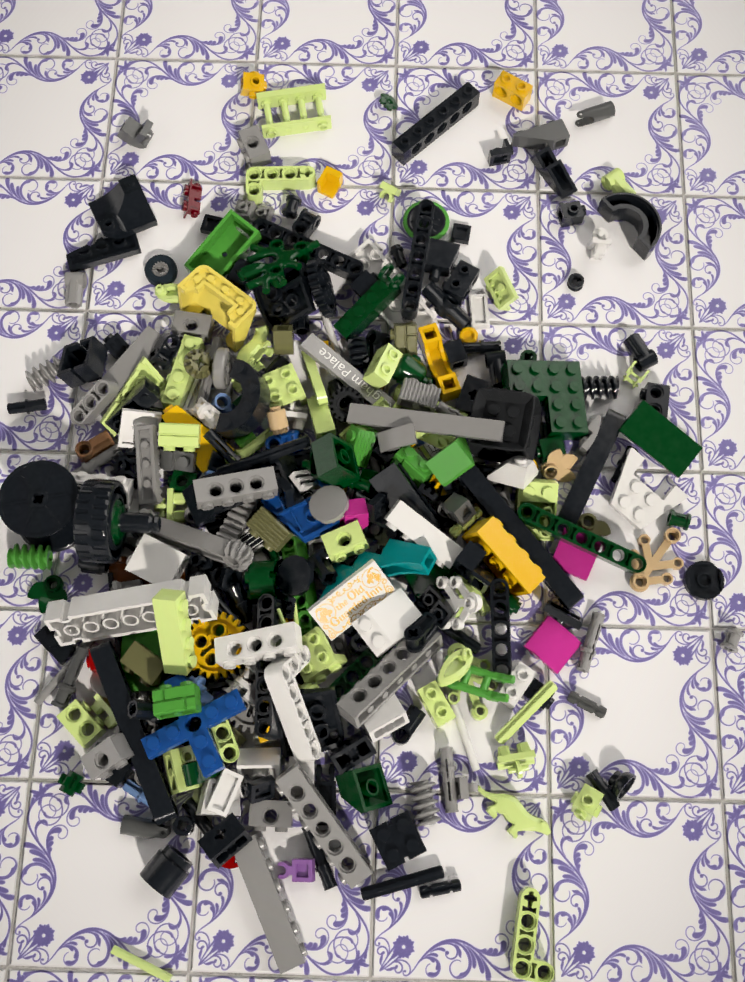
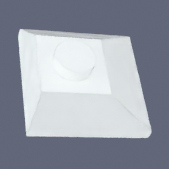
M514 456L499 464L487 476V480L525 489L538 475V469L533 460L527 459L525 456Z

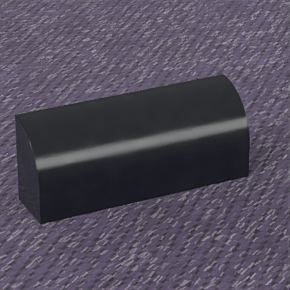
M398 459L369 480L378 493L386 496V505L389 509L399 499L437 529L442 527L443 520L424 494L419 491L418 486Z

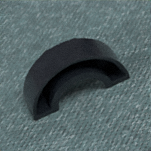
M619 192L603 197L597 211L608 223L614 220H623L635 227L638 237L633 249L645 261L653 252L661 235L662 223L658 211L648 200L633 193Z
M234 359L230 377L241 385L242 398L234 410L228 413H220L215 430L217 434L225 439L241 438L254 431L264 420L270 405V390L267 381L251 365L240 359Z

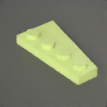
M146 357L141 358L100 421L114 437L118 433L107 426L105 421L139 381L146 376L160 388V394L166 388V380Z

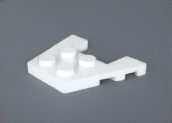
M631 447L627 450V457L622 464L619 479L616 481L608 505L636 529H641L686 500L689 496L679 487L673 485L663 499H661L634 475V472L645 458Z

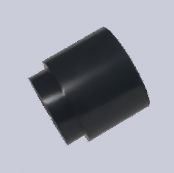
M167 844L163 850L159 849L140 872V875L154 890L170 899L189 875L188 870L193 864L178 849Z

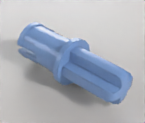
M128 779L122 789L138 799V803L142 802L149 807L142 787L135 781Z

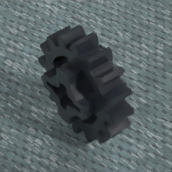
M134 447L132 452L129 448H126V453L124 454L119 451V458L113 457L116 463L110 464L114 468V470L110 471V474L115 477L125 476L135 479L133 480V487L137 490L136 458L129 459L136 457V448ZM128 464L133 466L135 474L131 472L130 466Z

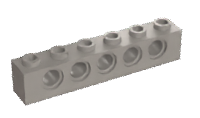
M437 631L423 650L418 653L409 652L406 648V640H401L394 650L386 654L376 667L371 668L362 680L358 681L347 694L339 699L337 707L340 715L358 729L443 647L441 633Z
M298 762L277 776L275 781L277 783L275 785L277 791L281 796L285 795L289 800L287 804L294 814L298 813L301 817L300 823L307 832L310 830L313 834V841L317 848H322L327 854L325 858L329 865L337 868L339 871L338 877L344 885L348 884L352 889L373 874L372 866ZM294 786H300L303 789V793L295 795L291 789ZM313 804L316 810L309 813L305 811L304 806ZM319 822H325L328 824V828L326 830H319L316 825ZM331 840H338L341 845L333 848L329 845V842ZM344 858H351L353 863L349 866L342 863Z

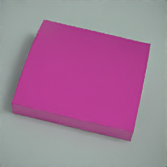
M566 528L563 529L562 535H565ZM577 533L576 541L582 544L584 536ZM560 540L552 557L565 573L587 581L596 557ZM595 542L594 549L599 552L601 543Z
M547 615L523 646L536 659L541 660L553 673L558 674L582 643L564 626Z

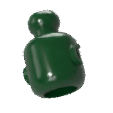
M403 353L392 376L396 383L402 385L404 378L407 377L408 379L415 378L426 385H436L433 378L426 376L427 369L421 362L420 357L415 354Z

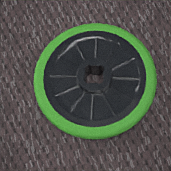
M421 201L412 204L403 216L404 229L411 238H413L418 205ZM433 202L435 209L430 238L440 239L446 234L450 221L447 211L438 203Z

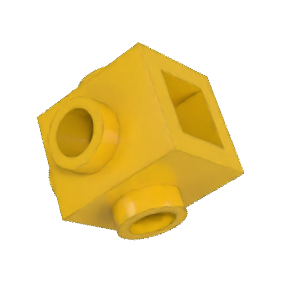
M256 71L243 72L240 95L248 96L250 99H257L256 93L265 92L267 89L264 75Z

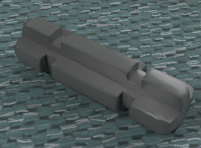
M571 691L567 697L568 702L576 703L578 707L591 714L595 713V716L599 718H604L607 708L602 705L598 706L596 702L584 696L580 697L575 691Z

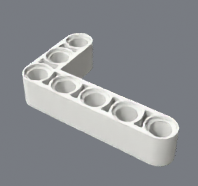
M303 645V652H298L293 657H276V660H273L264 670L265 682L297 762L318 760L321 757V746L295 679L296 675L310 662V650L306 645Z

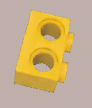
M503 70L494 82L492 96L522 111L531 98L533 85Z

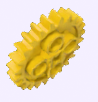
M222 612L220 617L218 614L217 620L201 623L200 619H198V624L193 622L192 626L194 629L191 632L194 638L197 665L192 670L197 671L200 669V676L206 673V677L211 679L214 674L215 679H219L220 673L224 678L228 677L227 671L235 674L234 669H224L218 664L211 665L209 663V657L215 654V648H212L214 647V638L241 633L246 629L245 626L238 627L241 622L239 619L233 622V615L230 614L226 619V613ZM222 625L224 633L221 636H217L216 629ZM201 637H205L207 643L204 647L200 648L198 641ZM239 648L237 650L236 655H238L241 652L242 648ZM209 650L204 656H201L202 652ZM236 665L237 668H242L241 665Z

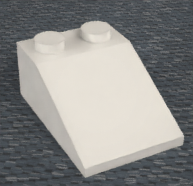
M399 588L351 624L376 657L379 658L404 638L405 629L422 614L402 588Z

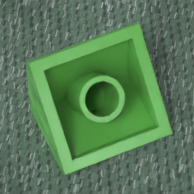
M463 437L454 439L425 463L444 487L475 465L466 438Z

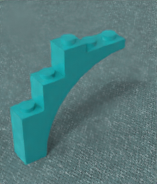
M389 539L381 555L365 551L358 555L352 567L332 563L338 574L336 582L326 586L319 600L371 559L377 563L386 577L400 574L429 575L437 557L428 546Z

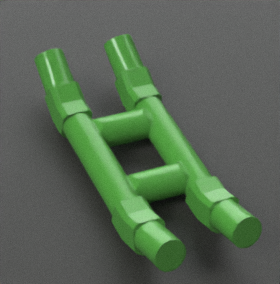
M448 655L444 657L443 663L449 657ZM471 665L460 682L458 680L447 687L473 694L489 701L507 703L509 701L508 694L491 691L488 688L491 680L497 683L514 684L515 676ZM471 674L483 677L480 688L468 684Z

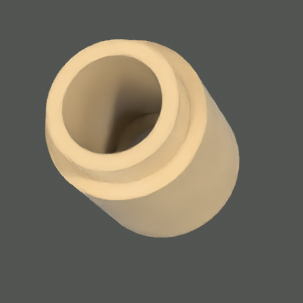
M280 405L270 407L269 412L266 414L270 431L273 432V435L288 432L287 427H289L285 408L281 409Z

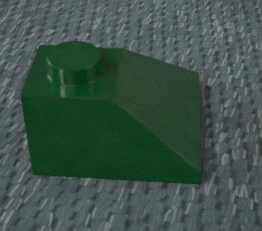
M381 763L353 769L342 775L335 776L341 798L361 814L393 804Z

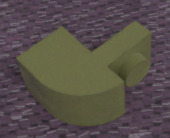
M274 325L273 342L275 355L294 354L295 337L293 325Z

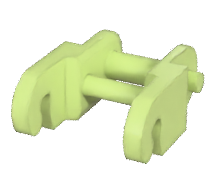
M636 360L625 372L627 375L623 376V382L627 380L633 385V389L635 386L638 387V382L641 383L650 372L647 370L640 377L635 374L632 368L637 363ZM630 374L635 376L638 380L636 382L633 381L631 378H629Z

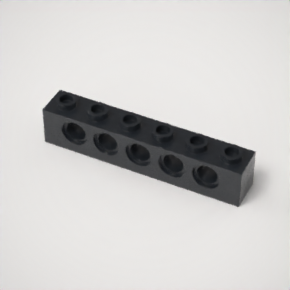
M469 82L464 84L392 142V156L404 166L475 109L479 104L480 92Z

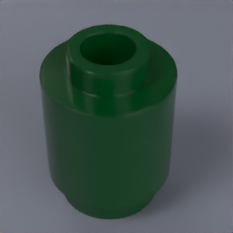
M497 589L496 592L503 593L505 590ZM510 593V616L512 613L517 614L522 604L518 602L520 598ZM498 602L495 604V608L503 612L506 611L504 603Z

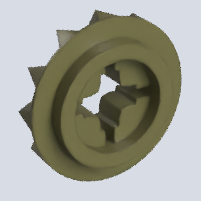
M193 349L186 354L184 368L191 377L204 379L211 374L213 359H211L209 353H206L203 349ZM199 358L201 359V363L204 364L200 367V369L198 367V364L194 362L198 361Z

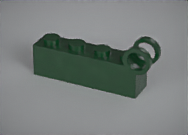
M391 263L386 264L378 274L379 279L333 325L337 333L346 341L354 336H359L402 292L399 286L405 276L402 273H398L391 279L389 276L394 270V266Z

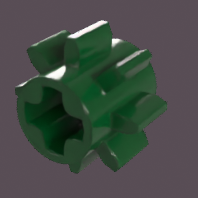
M71 770L68 774L62 773L57 781L62 784L59 790L71 797L74 796L75 792L81 794L85 787V784L81 783L84 777Z

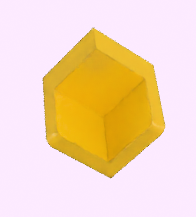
M326 166L317 181L318 193L333 199L343 183V173Z

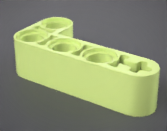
M311 166L250 167L246 171L247 199L254 201L256 205H260L263 202V190H309L316 185L315 169Z
M524 887L518 894L510 970L517 978L522 980L551 982L555 975L552 965L543 959L534 958L541 897L536 889ZM529 891L534 896V900L529 902V907L533 908V912L523 909V906L528 908V900L524 899V896L529 895ZM529 914L532 922L529 926L524 927L521 919L524 915ZM521 938H527L529 941V946L525 950H521L518 946ZM520 961L526 963V970L523 973L516 972V964ZM542 965L548 968V973L545 977L538 976V968Z

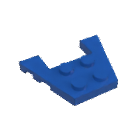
M316 479L320 488L324 486H329ZM278 496L269 500H261L262 505L304 543L340 526V520L335 523L324 524L314 519L309 510L311 497L285 509Z

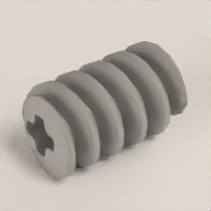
M52 356L53 363L46 360V366L39 363L40 370L33 366L32 374L27 370L25 371L26 379L35 393V387L39 390L43 389L42 383L47 387L50 386L49 380L56 383L55 376H57L60 359Z
M429 780L409 783L415 786L410 790V793L417 795L411 799V802L418 803V805L412 808L413 811L419 812V814L414 816L415 820H420V823L416 824L415 827L436 824V822L441 820V817L434 816L435 813L440 811L439 808L433 807L434 804L438 803V799L432 798L433 795L437 794V791L430 789L436 783Z

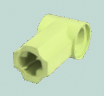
M620 168L613 169L601 178L603 187L608 191L636 194L633 188L625 181V175Z

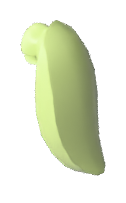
M158 284L155 287V295L164 302L179 303L178 284Z
M470 648L459 649L444 661L437 678V684L440 687L453 684L468 672L473 661Z

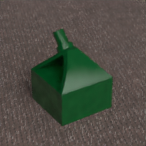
M330 432L311 443L310 461L303 460L302 466L308 469L313 478L327 485L338 486L341 489L360 480L353 445Z

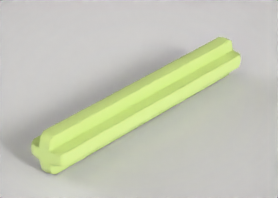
M548 680L497 732L495 739L499 743L504 744L558 689L557 685L553 681Z

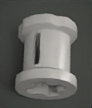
M726 627L725 631L727 633L724 641L720 643V648L728 652L737 653L739 650L737 648L740 638L744 636V633L736 628Z

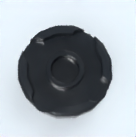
M298 555L289 556L284 559L277 571V583L280 589L285 594L291 596H300L310 589L311 582L314 580V569L311 562Z
M708 561L693 563L684 573L683 583L686 591L697 600L707 601L714 599L724 588L725 579L722 571L714 566L715 564Z

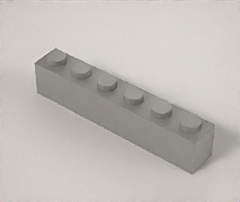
M257 834L251 836L253 840L234 856L279 972L282 974L305 963V956L308 955L304 942L300 943L297 934L300 932L295 920L291 922L288 915L291 912L290 906L286 899L282 900L280 892L283 891L279 879H274L271 871L274 870V866L270 857H265L263 852L266 849L262 837L258 838Z

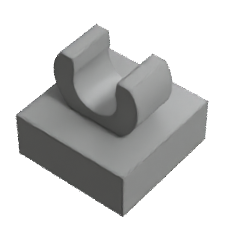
M467 776L455 778L457 800L469 799V792L478 791L477 783H468Z

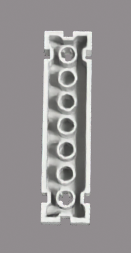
M203 574L192 576L189 581H184L181 578L73 597L71 602L64 599L50 601L47 604L44 623L50 631H55L54 637L59 645L66 646L76 644L77 640L81 639L83 642H90L157 630L152 598L161 589L185 591L189 604L188 613L191 624H193L194 620L200 619L201 623L217 620L219 600L214 590L211 591V583L207 575Z

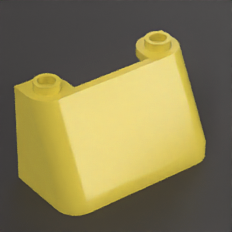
M207 265L198 266L177 285L180 311L201 314L205 312L207 315H212L215 321L230 331L226 336V345L236 353L246 340L256 313V302Z

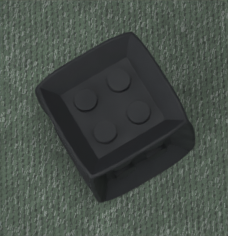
M479 388L474 398L471 417L505 421L502 442L468 438V446L473 456L500 463L514 456H525L527 459L533 460L541 424L542 407L538 397L515 390Z

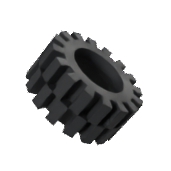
M351 387L337 389L329 400L331 414L343 422L347 421L348 412H344L340 408V402L343 398L350 397L354 403L364 404L362 394Z

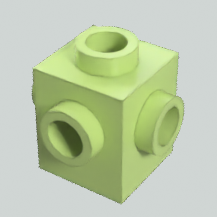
M585 783L580 793L576 791L570 802L573 804L571 811L578 819L590 822L593 816L595 818L599 816L603 808L600 804L604 794Z

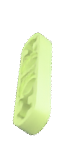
M301 351L318 405L328 403L326 391L315 360L304 351Z

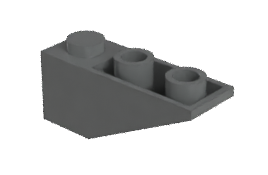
M562 119L552 120L546 124L536 125L530 129L514 133L511 144L513 147L543 150L550 146L553 151L566 147L570 134Z

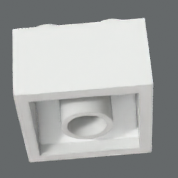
M281 747L239 748L240 754L237 759L238 774L242 776L248 774L251 780L272 775L276 781L277 776L282 773ZM240 784V787H239V795H240V798H246V797H244V796L242 795V792H241V784ZM275 787V797H282Z

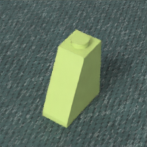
M311 396L307 399V406L316 440L329 432L336 436V429L328 403L318 405L316 396Z

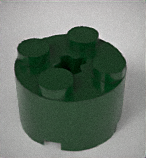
M276 560L252 561L248 571H245V583H249V589L247 590L248 601L256 602L263 594H270L279 599L280 589H277V571L279 567Z

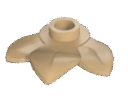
M561 449L553 450L549 453L547 462L541 466V473L547 479H556L559 482L571 481L576 476L570 468L577 462L578 457L570 453L563 454Z

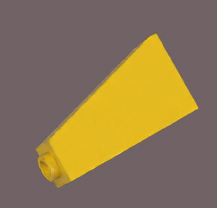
M171 404L163 410L164 414L161 415L165 423L201 424L200 448H195V452H197L196 465L202 473L208 471L207 464L212 450H216L203 437L210 429L179 405L173 406ZM227 443V445H228L233 451H235L234 447H232L230 444Z

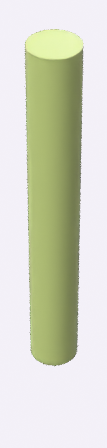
M116 945L113 946L110 952L165 982H170L173 974Z

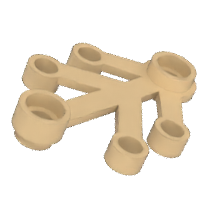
M671 527L664 532V541L653 556L649 544L651 541L650 537L647 534H642L637 539L638 545L642 547L647 565L644 571L634 573L630 577L629 585L634 591L644 592L648 589L649 585L655 584L667 586L673 582V576L670 573L649 577L651 572L670 568L680 570L684 566V561L679 557L673 560L660 561L670 545L676 544L681 539V532L677 528ZM668 534L673 535L674 540H670ZM641 538H645L647 543H642ZM636 549L631 550L640 555V553ZM636 559L631 561L632 568L637 570L639 567ZM674 561H678L680 567L675 566ZM667 576L669 578V582H665L663 577ZM636 580H640L642 586H638Z

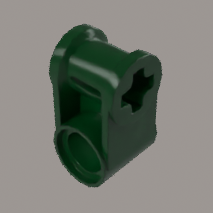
M197 760L181 765L186 787L203 783L205 780L219 776L221 773L219 771L205 778Z

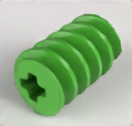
M16 543L14 548H9L7 553V565L9 568L16 567L21 569L24 567L25 569L32 568L34 570L38 568L45 570L47 568L50 570L53 564V553L50 545H47L45 550L43 545H39L36 550L35 545L32 544L28 550L27 544H23L22 549H20L19 544Z

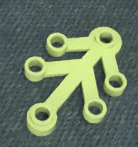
M454 643L448 648L447 655L450 656L455 650L463 649L465 646L460 643ZM473 656L471 665L482 668L480 664L484 662L487 664L486 670L490 669L491 665L487 659L480 660ZM471 674L468 684L474 686L473 682L481 685L483 677ZM491 680L495 686L494 688L489 687L488 690L494 691L497 689L498 683ZM453 689L447 696L448 703L456 705L460 701L461 691ZM468 693L473 705L470 710L471 717L477 721L483 720L488 715L487 707L480 702L479 696ZM451 695H455L457 697L456 702L451 701ZM477 708L483 709L482 715L477 713Z

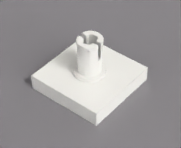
M122 408L117 446L124 448L135 447L134 426L153 424L159 430L162 413Z

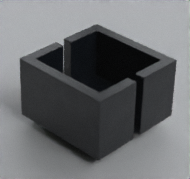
M95 336L80 340V344L74 342L64 346L57 376L71 388L82 386L86 382L90 383L102 379L108 349Z
M408 810L391 818L392 824L388 825L387 822H384L369 830L388 871L405 863V857L411 860L427 851Z

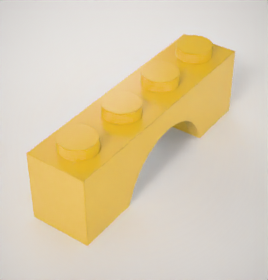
M433 323L419 327L417 339L431 376L435 380L437 388H441L440 400L446 402L458 398L461 387L455 372L451 370L447 362L442 337L437 324Z

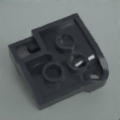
M135 174L118 180L119 183L111 191L88 203L103 236L108 238L120 239L129 237L158 225Z
M297 261L302 264L300 270L294 268L283 269L285 279L287 280V284L283 287L275 288L270 283L269 294H263L262 286L252 289L261 315L272 332L274 325H280L281 322V325H292L316 311L306 269L308 268L304 262Z
M335 686L299 689L320 743L321 752L334 749L342 744L345 733L337 707L338 700ZM282 727L279 738L283 758L293 756V753ZM335 731L338 734L334 736L331 735V732Z

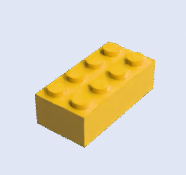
M494 516L477 521L461 536L467 544L471 540L473 543L478 542L484 547V551L487 553L483 563L496 578L507 580L509 592L515 596L530 594L546 578L542 574V569L530 560L529 554L518 546L515 537L507 533L503 528L502 522Z

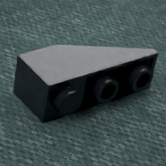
M145 376L129 391L105 421V424L119 434L122 408L148 410L160 399V388Z

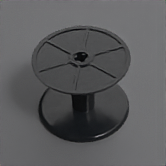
M38 460L19 466L7 476L0 488V517L10 530L21 535L28 545L34 544L36 549H38L39 545H43L45 550L47 545H50L52 552H60L73 547V515L79 492L75 478L65 467L52 461Z

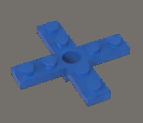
M175 675L164 681V684L174 687L180 686V682L188 680L185 675ZM235 689L204 705L201 713L178 716V720L141 739L148 759L152 760L189 741L203 776L208 778L226 767L210 733L211 728L245 711L247 707L240 691ZM200 718V728L197 731L190 732V723L194 719Z

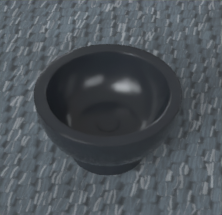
M617 770L610 777L608 784L611 786V792L617 800H620L630 790L636 780V775L630 772L621 773Z

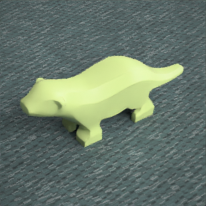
M267 325L255 328L252 339L239 350L236 359L245 361L257 371L261 368L255 366L265 354L271 357L275 353L274 348L268 347L271 346V343L267 340L269 333Z
M478 785V792L494 802L493 805L488 806L486 812L493 819L497 817V813L503 815L512 824L507 832L516 839L518 837V831H535L545 835L551 834L549 824L544 819L527 812L518 798L505 793H490Z

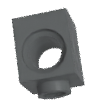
M455 492L440 505L448 518L461 526H464L477 513L467 498Z

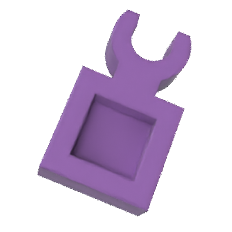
M293 858L292 864L285 860L278 863V866H283L286 869L285 873L278 875L279 879H285L292 875V882L315 881V858Z

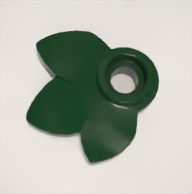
M50 575L43 582H36L27 594V597L30 599H39V610L42 614L46 612L48 602L61 599L67 601L68 599L67 593L63 589L64 582L57 575ZM56 582L57 586L52 589L51 584Z

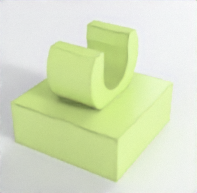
M382 181L379 187L384 190L380 192L379 198L383 199L385 194H388L389 199L387 202L392 203L394 195L399 197L402 190Z

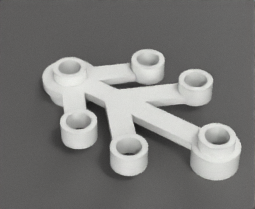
M439 576L436 579V585L439 589L444 588L451 598L446 600L454 611L453 616L441 630L449 629L450 627L454 630H462L470 613H476L482 608V598L475 592H469L460 576H451L450 579L447 576ZM454 588H458L463 598L458 596ZM460 607H464L460 616L454 618Z

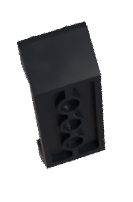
M293 453L244 470L248 471L273 466L276 479L283 476L293 487L296 486L289 476L293 471H301ZM216 471L198 479L218 476ZM193 483L182 491L196 527L215 521V515L245 504L237 502L229 507L221 505L204 511L197 509ZM254 483L251 485V487L253 489H259L261 485ZM233 487L231 491L237 493L241 491V489L239 487ZM214 490L210 494L213 496H218L221 494V492L218 490Z

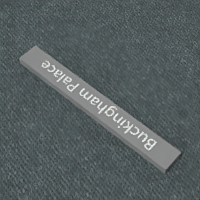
M313 333L300 345L299 348L342 384L360 392L364 402L373 405L381 396L384 398V401L388 402L389 407L392 408L396 401L380 388L376 390L362 379L364 375Z

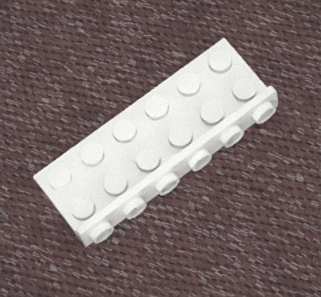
M369 238L348 255L361 261L364 270H367L370 274L374 272L377 276L386 264L393 263L387 254L384 256L380 252L382 249L376 241L373 243ZM398 267L394 268L389 277L392 279L396 274L402 273V271ZM405 280L399 286L402 292L380 314L391 328H393V323L416 322L417 334L419 327L438 323L436 318L438 314L432 307L428 308L426 306V300L422 295L420 296L417 317L413 320H405L401 316ZM411 307L406 308L407 310H413Z

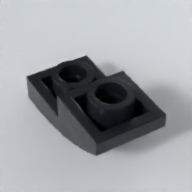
M429 585L419 598L422 605L437 617L436 624L441 629L444 628L453 616L454 611L441 592L434 585Z

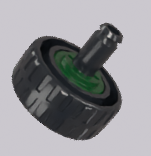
M88 479L81 485L74 507L73 538L76 553L79 559L86 563L113 564L120 559L123 553L127 533L150 534L154 532L156 534L161 530V516L151 513L128 512V508H125V504H127L126 491L121 482L108 479Z

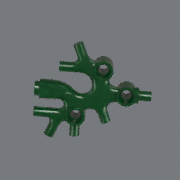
M280 239L271 241L269 247L251 244L250 250L256 254L247 257L250 265L240 268V271L237 272L241 282H247L246 287L248 290L262 286L263 294H269L270 283L275 288H281L287 284L283 271L284 268L300 270L302 264L297 262L298 260L307 264L313 249L320 247L319 241L315 240L310 243L308 241H299L294 244V249L285 250L284 242ZM267 257H272L275 260L273 263L268 264L254 263Z

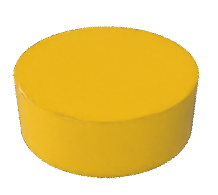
M465 327L460 331L459 339H461L462 344L463 342H477L478 333L472 327Z

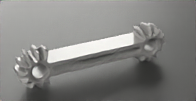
M143 508L142 510H139V511L137 512V513H151V514H153V515L157 514V513L152 512L151 509L147 510V509H145V508ZM161 517L160 532L156 534L154 532L150 534L145 533L161 542L225 563L227 567H231L233 570L237 569L240 572L247 570L255 554L252 548L247 546L246 542H241L240 539L235 540L231 538L228 540Z

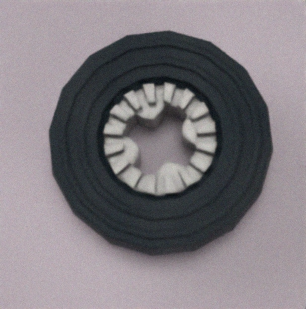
M167 255L153 256L147 261L144 268L147 280L154 286L173 283L178 274L176 263ZM164 268L165 272L158 273V270Z

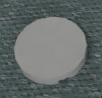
M333 485L318 489L309 501V510L313 518L324 524L335 523L342 519L344 513L349 508V499L344 490Z

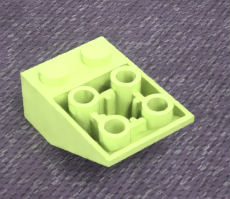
M534 478L525 489L516 488L515 511L521 504L531 503L556 515L559 483L554 479ZM522 508L521 515L528 518L530 516L529 509ZM540 516L539 523L542 526H547L548 519ZM526 525L538 541H554V537Z

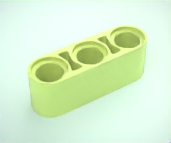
M226 720L211 728L210 733L223 763H233L238 759L240 752L229 720ZM219 727L224 728L226 731L224 739H219L216 736V731ZM227 747L233 750V757L230 760L226 759L223 754Z

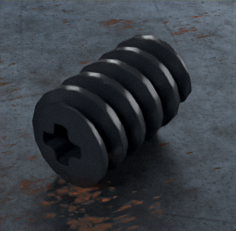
M581 376L584 400H586L588 394H590L591 400H594L595 394L598 395V399H601L603 394H605L606 399H609L610 394L613 395L614 399L617 398L619 393L618 376L616 378L609 376L608 379L606 376H601V378L594 376L593 380L591 376H587L585 379Z

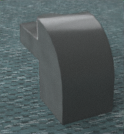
M129 116L123 123L117 137L131 146L144 149L154 134L151 130L154 123L147 119L141 125Z
M160 446L159 466L167 471L179 470L193 473L196 471L197 452L183 451V447H175V451H163V447Z

